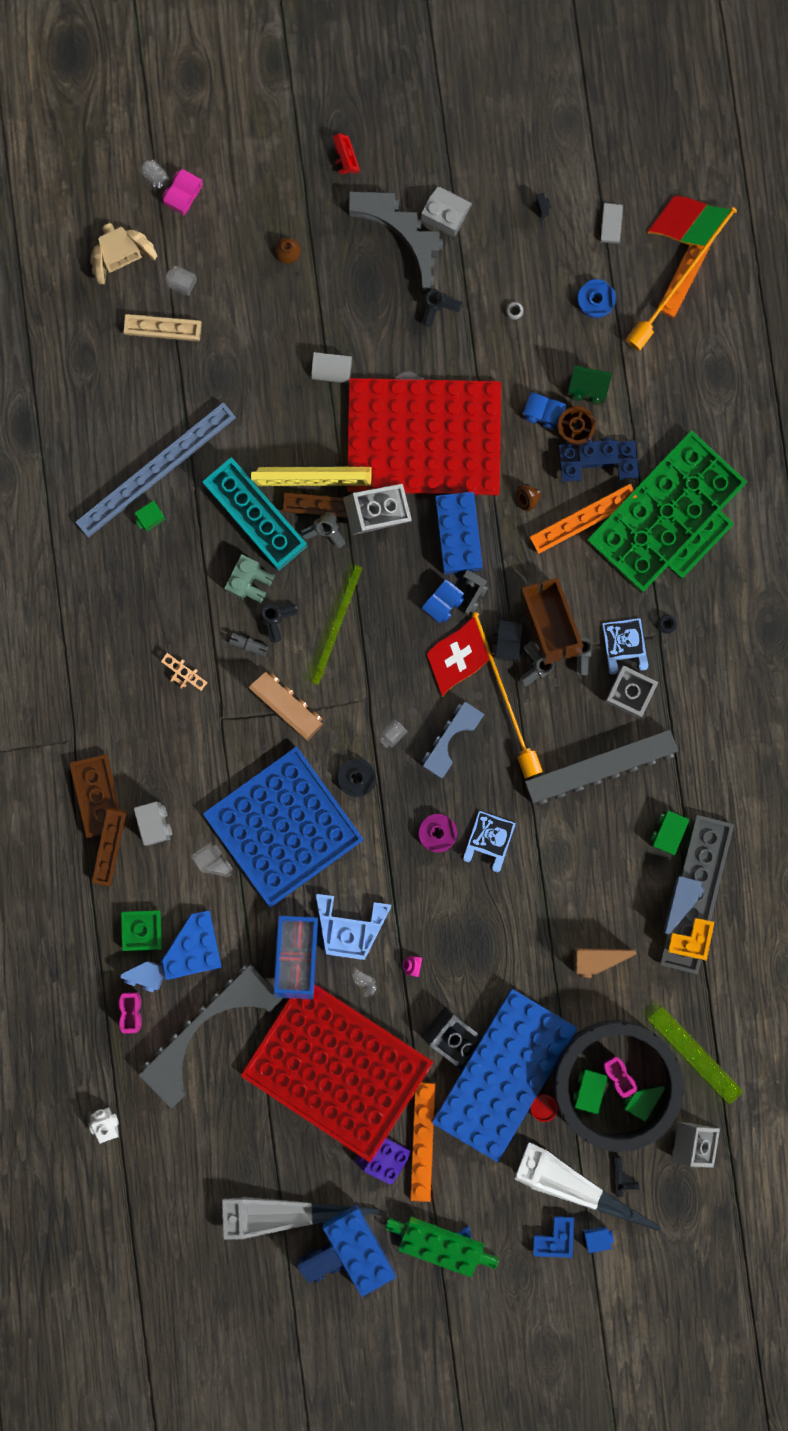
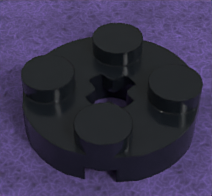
M353 759L341 766L338 773V782L342 791L347 795L363 797L373 790L376 783V773L369 762L363 759ZM360 773L362 781L354 783L352 775Z

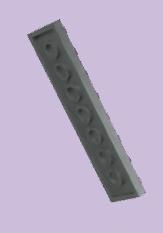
M700 815L695 816L681 877L702 882L701 886L704 887L702 897H698V901L671 933L690 937L694 918L711 921L734 824ZM671 933L667 934L659 965L698 974L702 959L668 952Z

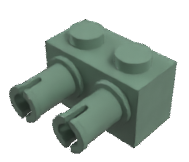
M241 554L224 589L226 592L241 599L248 596L262 603L264 600L262 597L265 598L267 592L251 586L252 581L257 579L270 586L272 584L271 580H274L275 575L260 569L259 562Z

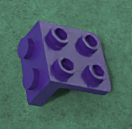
M386 1138L372 1162L357 1154L354 1163L364 1172L388 1184H393L410 1157L411 1152Z

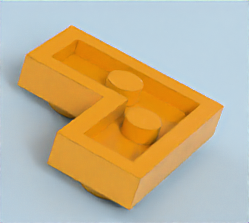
M694 918L690 937L671 933L668 952L707 960L714 922Z

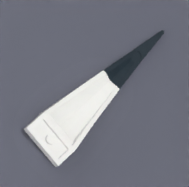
M530 1142L527 1144L515 1180L530 1186L531 1189L654 1230L661 1229L660 1226L585 1179L547 1150Z

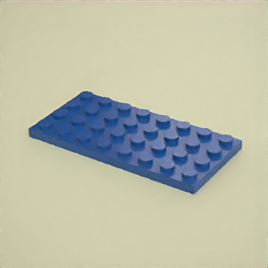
M511 988L431 1123L498 1162L530 1109L531 1104L555 1067L563 1049L570 1042L577 1027Z

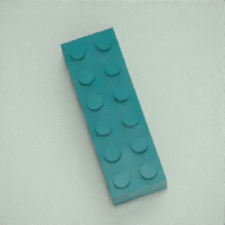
M232 457L203 481L207 490L278 571L307 548V543Z

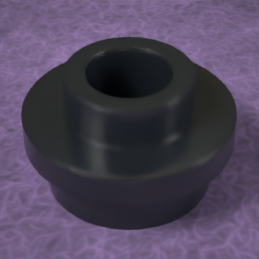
M663 615L659 618L657 626L662 633L670 634L676 629L677 622L673 616ZM665 621L670 623L669 628L664 627Z

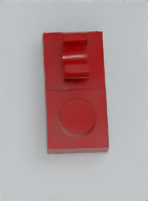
M340 133L333 136L335 150L341 157V159L336 160L335 164H343V168L338 173L346 174L350 172L355 174L359 172L360 169L349 136Z

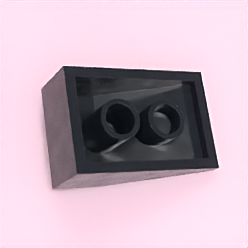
M446 1007L441 1010L421 1036L430 1047L461 1070L482 1037Z

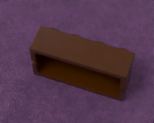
M559 578L543 581L540 594H538V583L521 588L520 597L544 664L559 661L563 655L565 659L580 655L583 644Z

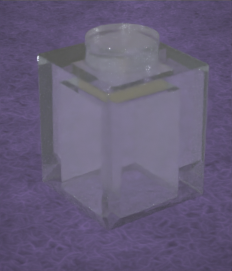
M174 265L172 270L168 271L166 276L169 288L187 296H190L197 281L195 274Z

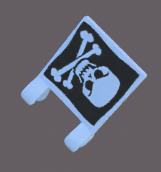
M641 619L603 623L609 673L612 675L618 672L616 660L638 657L639 669L647 670L648 661Z
M479 811L463 860L470 862L474 850L496 857L492 870L499 872L516 823Z

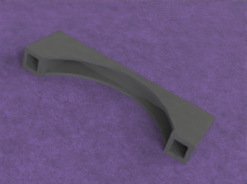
M245 964L237 972L239 976L235 980L231 978L224 985L226 989L221 994L217 992L210 999L212 1003L207 1008L203 1006L196 1013L198 1017L193 1022L189 1020L182 1027L184 1031L180 1035L176 1033L168 1040L170 1045L166 1049L161 1047L154 1054L156 1059L152 1063L148 1060L140 1068L143 1072L139 1076L171 1109L187 1094L183 1085L184 1056L190 1039L202 1023L217 1013L237 1007L266 1008L270 1012L283 999L274 997V986L252 964L249 967Z

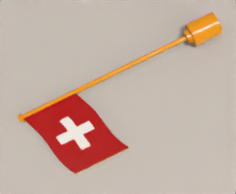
M475 612L472 614V619L460 630L438 642L427 653L442 697L454 685L474 674L490 660L523 750L519 752L520 756L517 758L524 778L538 775L543 771L535 750L531 751L530 748L526 749L481 627L478 618L479 614Z

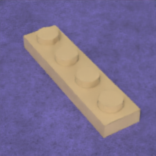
M125 314L124 335L200 341L202 323L195 320Z

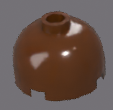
M573 406L562 412L557 428L559 435L565 442L571 445H580L591 439L596 429V421L590 410L581 406Z

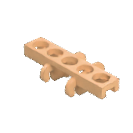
M167 653L161 661L176 672L174 676H170V681L174 680L179 683L181 689L183 686H187V681L201 691L208 683L195 674L198 672L197 669L191 671L184 666L185 660L179 662ZM167 657H169L170 659H172V663H171V664H168L167 662H165V659H166ZM174 663L178 664L176 668H173ZM183 668H186L188 670V673L185 676L181 675V670ZM178 674L185 679L184 682L177 678ZM197 680L203 682L201 687L196 684Z

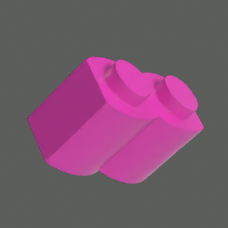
M181 169L179 173L176 172L173 176V185L170 189L167 188L164 191L162 198L164 199L165 206L184 216L203 183L202 179Z
M125 992L121 995L119 1001L122 1012L120 1029L122 1033H137L142 1025V1018L139 1012L141 996L139 992Z
M613 1055L602 1062L604 1071L612 1079L614 1088L622 1097L626 1098L637 1091L634 1080L627 1074L624 1063L617 1056Z

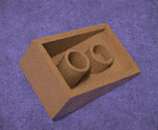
M574 948V972L582 978H591L592 974H598L636 955V951L633 949Z

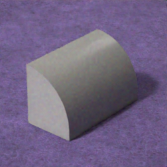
M314 352L312 379L349 383L352 357Z

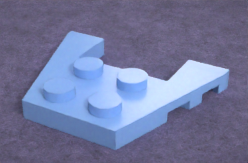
M317 894L316 898L326 954L365 960L391 905L374 902L371 922L331 916L334 896Z

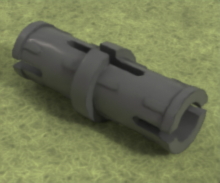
M235 633L232 634L231 638L237 639L238 642L232 639L229 641L230 645L243 648L245 652L251 651L263 657L266 656L267 652L261 651L260 648L267 651L269 649L268 645L253 641V638L248 639Z

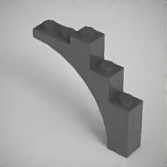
M350 192L349 215L378 222L399 236L411 250L418 264L422 280V292H430V287H434V275H431V268H435L434 256H439V250H443V238H439L440 232L421 231V219H417V212H395L399 211V200H395V193Z

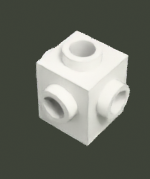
M109 1108L98 1110L91 1114L89 1128L92 1134H96L99 1143L118 1137V1119L116 1114H112Z

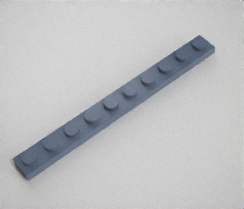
M223 402L77 520V525L89 538L236 419L234 414Z

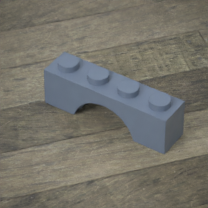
M466 702L463 705L459 703L453 712L456 715L453 721L448 720L443 728L446 732L442 737L438 735L433 743L435 747L433 752H427L422 760L425 763L423 767L440 779H443L453 763L447 750L450 738L460 731H474L484 716L482 712Z

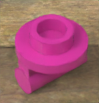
M408 956L402 965L404 973L419 977L422 958Z

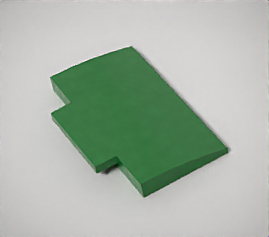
M691 430L587 541L641 594L667 567L682 580L734 525L721 510L743 488L747 481Z

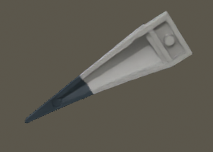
M249 1197L224 1198V1240L245 1239L326 1222L352 1206ZM359 1207L363 1215L380 1211L378 1208Z

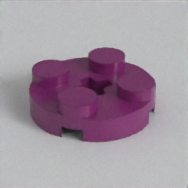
M442 814L428 816L419 828V839L422 845L433 852H444L450 849L457 838L455 823L449 817ZM435 828L443 830L440 839L432 835V832H435Z

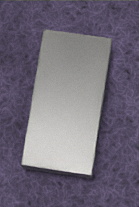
M604 203L600 242L620 243L623 205Z

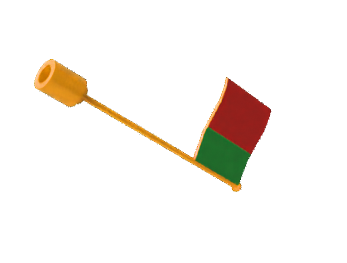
M673 197L647 233L664 235L682 243L702 246L703 248L649 321H638L625 339V342L637 351L643 348L654 333L651 323L732 214L737 212L735 207L725 209L710 206L687 197Z

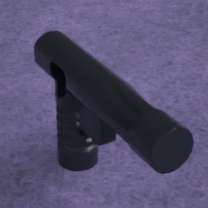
M614 1157L616 1197H623V1190L626 1189L639 1190V1182H629L628 1174H622V1157ZM618 1184H622L623 1188L618 1189Z

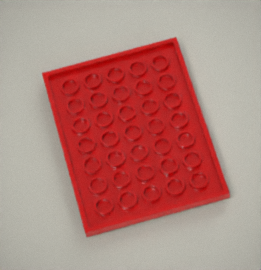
M350 378L348 467H371V486H347V493H357L403 484L405 494L449 495L474 492V495L499 496L501 381Z
M314 984L313 999L290 998L241 1077L367 1161L372 1162L434 1061Z

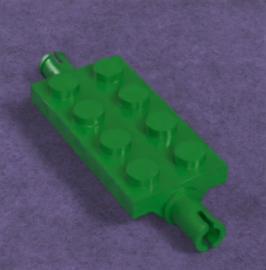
M413 1217L410 1218L409 1223L406 1222L405 1224L391 1218L387 1221L385 1230L400 1234L402 1237L398 1249L402 1253L468 1277H472L476 1266L479 1264L494 1270L498 1265L499 1257L484 1253L485 1244Z

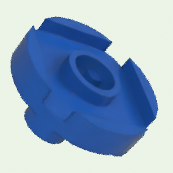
M594 279L582 286L578 293L577 302L583 315L590 318H602L610 314L616 302V294L614 289L606 284L607 282ZM595 294L602 298L599 303H595L591 299L594 298Z

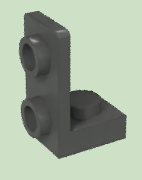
M469 570L466 571L463 577L466 580L465 584L472 588L477 586L479 589L465 611L467 616L470 612H475L479 605L476 602L478 597H483L488 589L485 586L487 580Z

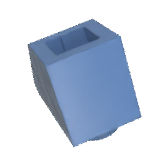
M147 961L123 973L120 978L125 979L124 983L135 986L137 983L143 985L142 989L154 992V989L159 990L164 976L161 965Z

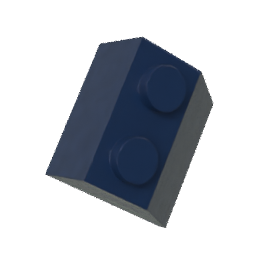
M331 1242L300 1257L297 1263L298 1269L308 1283L321 1281L325 1278V1274L329 1272L334 1274L341 1270L343 1265Z

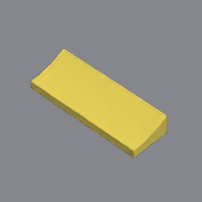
M259 467L256 472H251V480L258 486H371V467Z

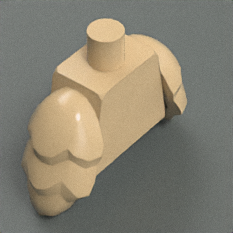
M106 224L102 228L105 235L98 238L99 244L94 247L91 253L92 274L96 277L98 284H104L106 267L109 273L142 258L140 252L154 261L158 255L154 250V245L147 240L144 234L135 230L125 231L123 227L114 229L112 224Z

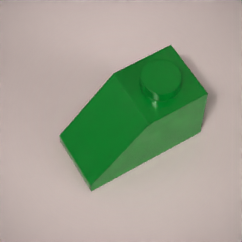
M658 1084L637 1089L636 1092L624 1098L623 1108L641 1120L646 1121L665 1087Z

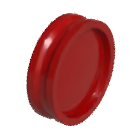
M540 1094L534 1099L530 1110L536 1120L548 1122L557 1115L558 1105L552 1096Z

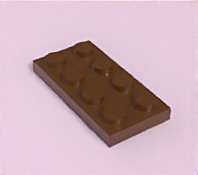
M108 754L69 763L86 838L102 835L107 808L121 810Z

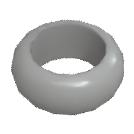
M512 302L507 305L506 314L510 319H519L523 314V308L521 304ZM516 306L519 308L520 313L512 315L509 309Z

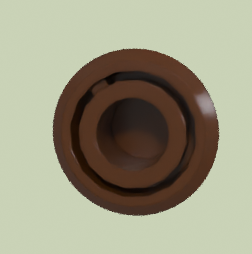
M286 237L277 242L274 252L280 262L291 264L300 257L301 248L295 239Z
M528 485L519 486L516 490V501L519 507L526 512L533 510L541 498L539 489H534Z

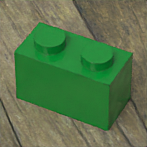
M671 811L661 813L657 822L660 826L657 831L654 830L650 839L653 842L651 846L668 854L675 855L690 819Z
M583 1068V1072H579L577 1077V1083H579L578 1090H574L572 1096L574 1107L598 1114L608 1076L604 1073Z

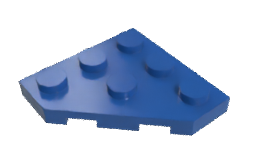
M210 911L188 916L184 926L178 932L169 950L160 961L164 980L221 968Z

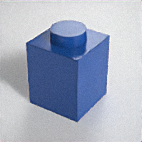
M606 1226L583 1230L589 1253L612 1249L611 1243L614 1242L613 1233L608 1231Z

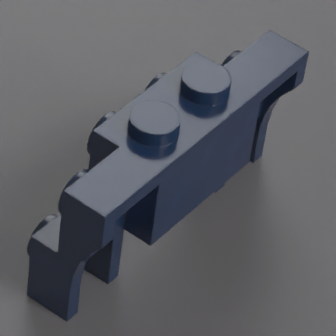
M602 438L601 441L593 442V439H590L580 445H559L561 483L566 481L581 482V468L618 467V480L623 478L638 479L639 477L635 441L617 442V440L612 441V438Z

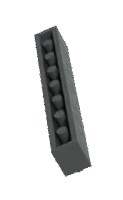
M671 730L525 781L524 783L532 804L537 803V806L547 803V798L552 796L558 799L566 796V791L573 790L575 793L583 790V785L591 783V786L603 783L602 779L609 776L611 780L619 777V772L627 770V773L639 770L638 766L644 763L646 767L656 764L655 759L663 757V760L675 757L674 753L678 752Z

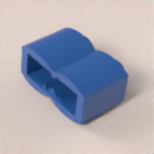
M531 392L523 412V417H525L527 422L533 424L540 422L543 424V427L554 430V428H557L559 417L565 411L567 405Z
M446 579L425 603L422 610L438 624L442 621L445 623L452 615L450 613L454 606L458 608L464 601L462 598L464 593Z

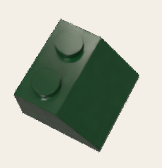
M574 365L567 396L571 397V400L582 401L583 399L588 400L589 403L594 405L604 404L612 373Z

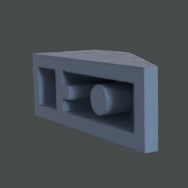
M680 876L676 877L663 933L670 934L698 901V897H702L704 887L701 886L702 882Z

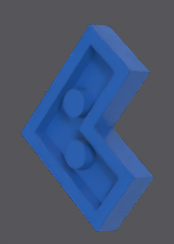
M554 1216L553 1236L534 1235L533 1256L573 1258L574 1217Z

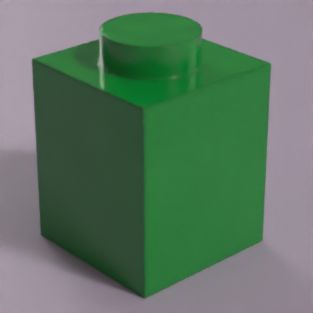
M155 501L135 512L138 517L135 519L140 529L144 527L146 531L151 530L166 520Z

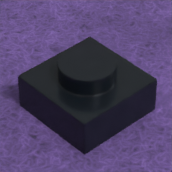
M544 193L537 194L535 201L540 218L547 217L549 209H551L550 200L545 198Z

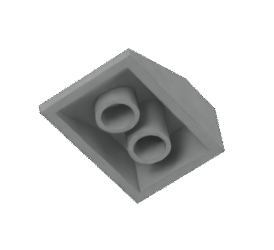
M403 484L352 493L343 498L352 535L412 521Z

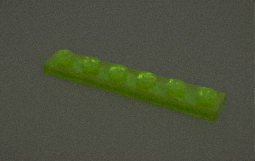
M663 1006L648 1019L729 1105L744 1092Z

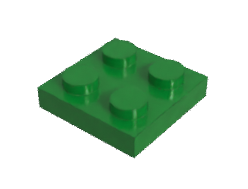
M161 910L121 912L122 951L162 949Z

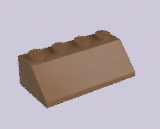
M265 672L250 685L249 689L306 741H309L323 725L320 722L322 718L315 711L311 714L306 709L308 705L300 698L297 701L292 696L294 692L286 685L284 688L278 684L280 680L273 673L268 675Z

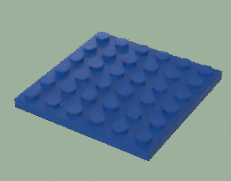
M297 746L203 813L270 908L364 840Z

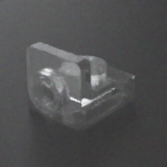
M356 969L352 975L355 978L354 982L362 987L365 984L368 986L363 997L373 996L377 985H375L376 979Z

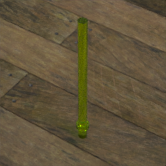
M355 565L319 664L314 669L315 674L311 682L313 684L319 685L322 675H325L326 671L324 669L362 571L360 566Z

